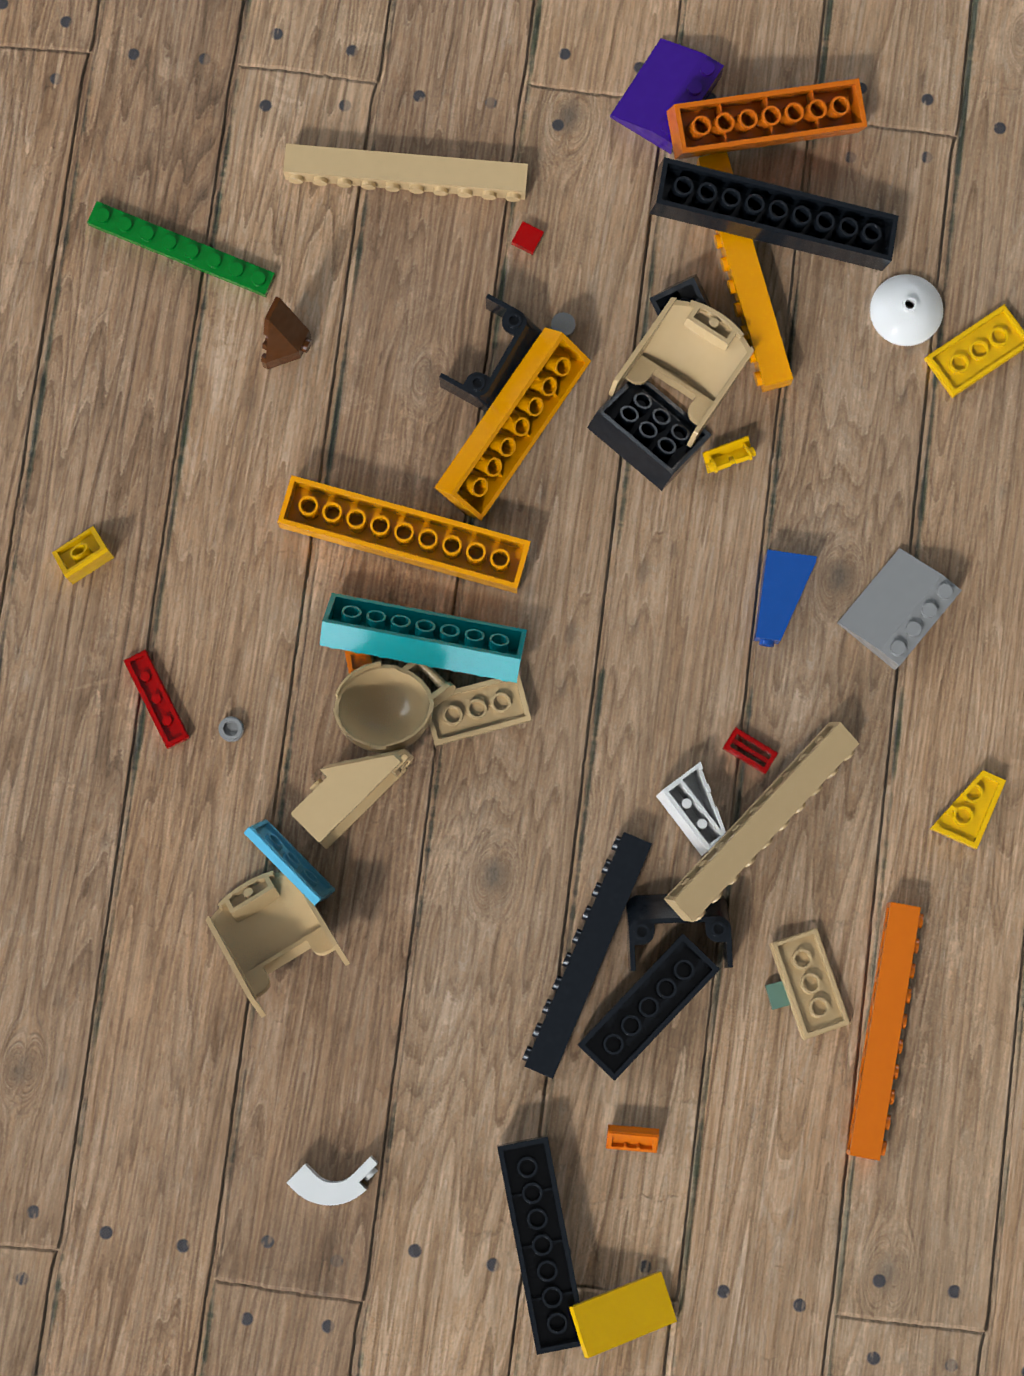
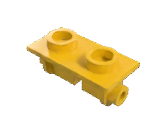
M748 435L702 452L707 473L714 472L715 474L719 470L732 466V464H738L746 460L751 461L752 457L756 456L755 449L751 447Z

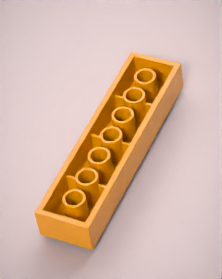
M545 327L434 488L465 515L482 521L591 360L563 332Z

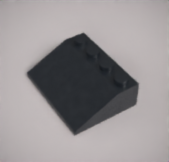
M628 381L596 412L587 427L661 491L678 475L712 436L704 428L692 447L687 446L697 425L689 419L685 411L649 381L641 385H635Z

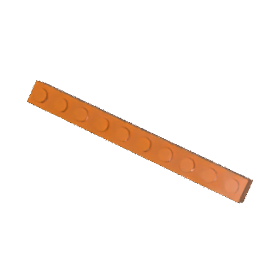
M888 902L886 906L846 1154L880 1161V1157L884 1156L886 1152L887 1141L883 1140L884 1132L889 1130L891 1115H887L889 1105H893L895 1090L892 1089L893 1079H897L899 1073V1064H896L897 1054H901L903 1048V1039H900L901 1029H905L907 1023V1014L904 1013L905 1003L909 1004L911 999V989L908 988L909 978L913 979L915 974V964L912 963L913 954H917L920 940L916 938L917 929H921L924 914L920 913L921 907Z

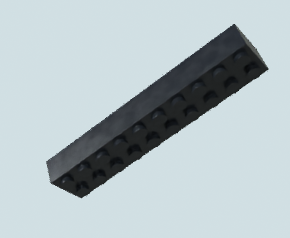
M666 157L663 158L657 168L649 212L652 215L883 271L892 261L899 218L898 215Z

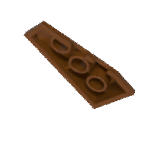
M276 296L264 320L263 335L266 338L262 344V349L267 351L261 356V362L266 369L300 359L303 352L307 353L313 341L309 329L282 299Z

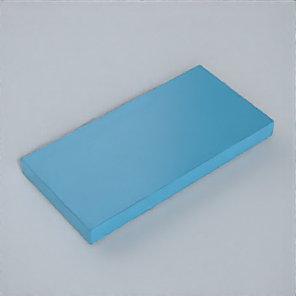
M265 819L248 827L244 832L314 905L328 898L335 891V888L268 820Z

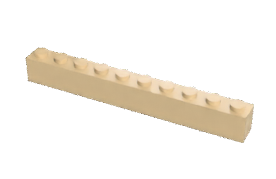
M286 144L283 173L285 180H289V182L294 184H301L303 181L313 182V184L318 186H326L327 183L337 184V186L342 188H350L353 185L361 186V188L366 190H374L377 187L385 188L390 192H398L401 189L409 190L414 194H422L425 191L433 192L438 196H446L449 193L458 194L462 198H470L473 195L482 196L486 200H495L497 197L506 198L510 202H519L526 199L528 164Z
M829 722L664 898L683 921L694 922L700 920L706 913L705 909L722 897V891L728 885L738 880L739 873L743 868L750 866L756 860V854L761 849L768 847L773 841L772 837L778 831L785 829L789 824V819L806 806L805 802L808 798L816 795L822 789L821 784L838 772L837 767L843 761L853 756L855 753L854 749L859 743L841 722Z

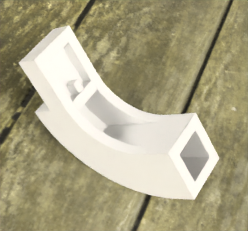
M371 1155L354 1174L341 1181H330L322 1178L306 1163L287 1184L298 1195L310 1202L320 1205L344 1204L357 1198L368 1189L361 1180L364 1178L368 1181L378 1171L375 1166L379 1162Z

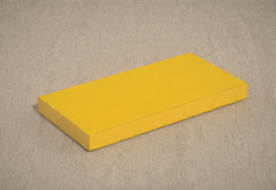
M1004 304L926 356L924 360L951 398H954L1024 351V330Z
M660 1271L569 1307L585 1358L593 1357L677 1322L667 1287Z

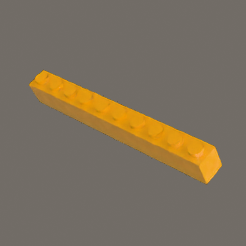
M727 152L698 158V166L733 174ZM715 230V246L717 249H721L723 256L720 258L723 272L727 271L729 280H727L728 291L730 295L734 294L736 303L733 304L736 317H741L743 326H740V330L744 333L743 337L747 340L749 346H752L754 349L749 362L754 363L756 372L753 373L757 386H761L762 393L789 386L793 381V376L753 240Z

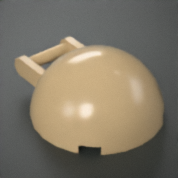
M381 661L359 667L342 681L335 693L336 701L333 713L340 730L356 746L369 752L380 754L401 750L414 744L422 736L431 721L433 708L451 696L456 687L452 682L444 680L433 668L425 665L408 663L400 668L398 665H383ZM420 670L438 687L433 693H431L425 682L416 675Z

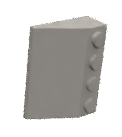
M899 548L837 624L892 669L896 670L962 590L944 575Z

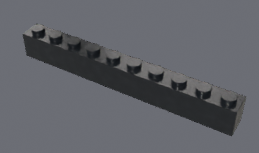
M626 832L623 833L622 837L616 836L611 848L615 851L612 860H606L601 873L606 875L602 883H596L591 895L596 897L592 907L587 905L582 919L586 922L582 930L577 928L572 943L576 944L572 953L567 952L562 966L566 967L562 977L559 975L556 977L552 987L556 993L553 1000L547 999L542 1013L546 1014L543 1023L537 1022L532 1034L536 1040L533 1047L527 1046L522 1060L526 1061L524 1067L553 1079L650 850L651 843Z

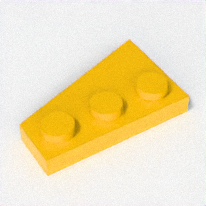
M982 770L930 827V830L976 850L1006 780Z

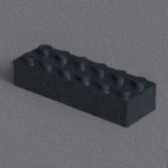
M681 934L577 1045L615 1081L710 981L720 968L684 934Z

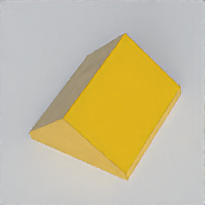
M94 526L52 552L64 576L72 584H75L114 558Z

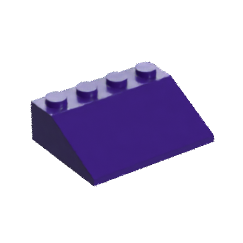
M660 38L611 113L610 118L669 154H672L673 146L666 111L674 104L707 100L722 77L724 65L702 52Z

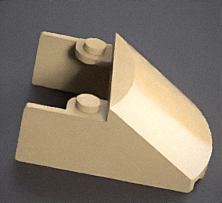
M671 297L613 380L609 395L613 396L625 379L635 385L646 383L652 374L693 400L688 408V417L697 427L687 443V446L692 447L749 361L754 349L752 346H749L743 337L744 333L720 312L697 301L691 300L687 302Z
M401 749L328 764L320 769L326 778L324 780L318 779L310 787L312 792L291 812V815L325 849H328L407 771L406 767L412 763L414 756L407 749Z
M270 871L243 883L218 903L219 909L211 918L208 916L206 919L243 991L261 1018L266 1016L257 998L268 991L271 982L268 974L307 950L312 949L315 954L320 956L327 955L336 950L345 966L350 964L316 905L282 872L275 873Z

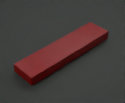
M145 649L123 660L166 748L170 749L190 739L147 650Z

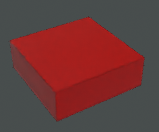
M522 221L511 245L533 255L544 236V231Z

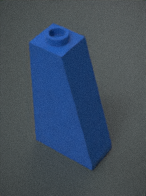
M767 550L765 553L754 641H758L760 646L774 647V644H779L814 568L817 556Z

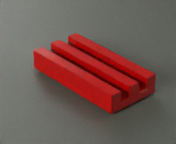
M735 727L722 748L764 775L778 755V752ZM736 735L771 755L770 758L767 759L736 740ZM734 744L766 765L764 767L730 747V745Z

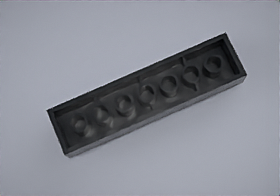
M545 1135L497 1145L536 1353L539 1355L579 1347L581 1344L569 1307L580 1303L548 1136Z

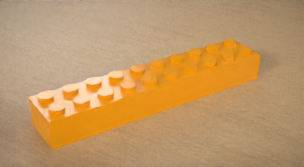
M291 475L277 521L279 527L285 530L516 594L518 593L531 547V541L293 475Z

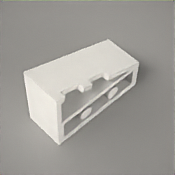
M699 762L664 788L656 797L702 856L716 844L726 831L717 806L715 807L711 796L710 786L706 782L703 766Z

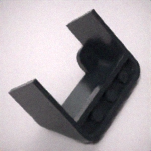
M490 294L486 296V309L502 317L503 329L514 336L491 377L481 372H475L467 377L464 384H461L443 373L439 376L441 388L484 412H487L542 332L524 313Z
M668 894L636 895L627 902L626 920L629 972L636 971L635 945H645L653 939L655 934L654 924L691 923L683 921L664 900ZM722 895L718 901L711 903L705 909L706 913L700 920L694 922H705L707 937L714 942H723L724 968H732L731 924L727 901Z

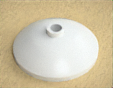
M902 274L887 279L876 289L870 303V317L874 328L885 340L900 346H914L927 341L935 334L943 318V303L940 294L930 282L916 275ZM911 302L913 304V308H907L905 303Z

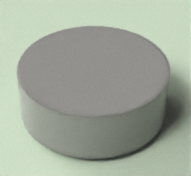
M562 312L553 317L551 329L563 332L567 337H570L575 331L576 324L572 315Z
M229 716L224 718L219 724V734L224 740L236 742L242 738L244 725L238 718Z

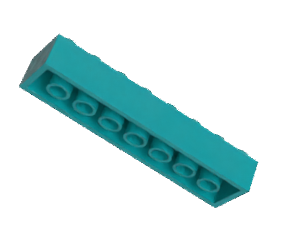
M331 593L322 620L320 645L332 649H342L358 654L363 653L380 658L399 660L405 663H415L431 668L436 667L453 672H462L479 677L517 683L527 630Z

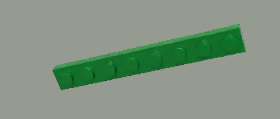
M96 201L87 221L88 226L263 297H267L276 276L274 272Z

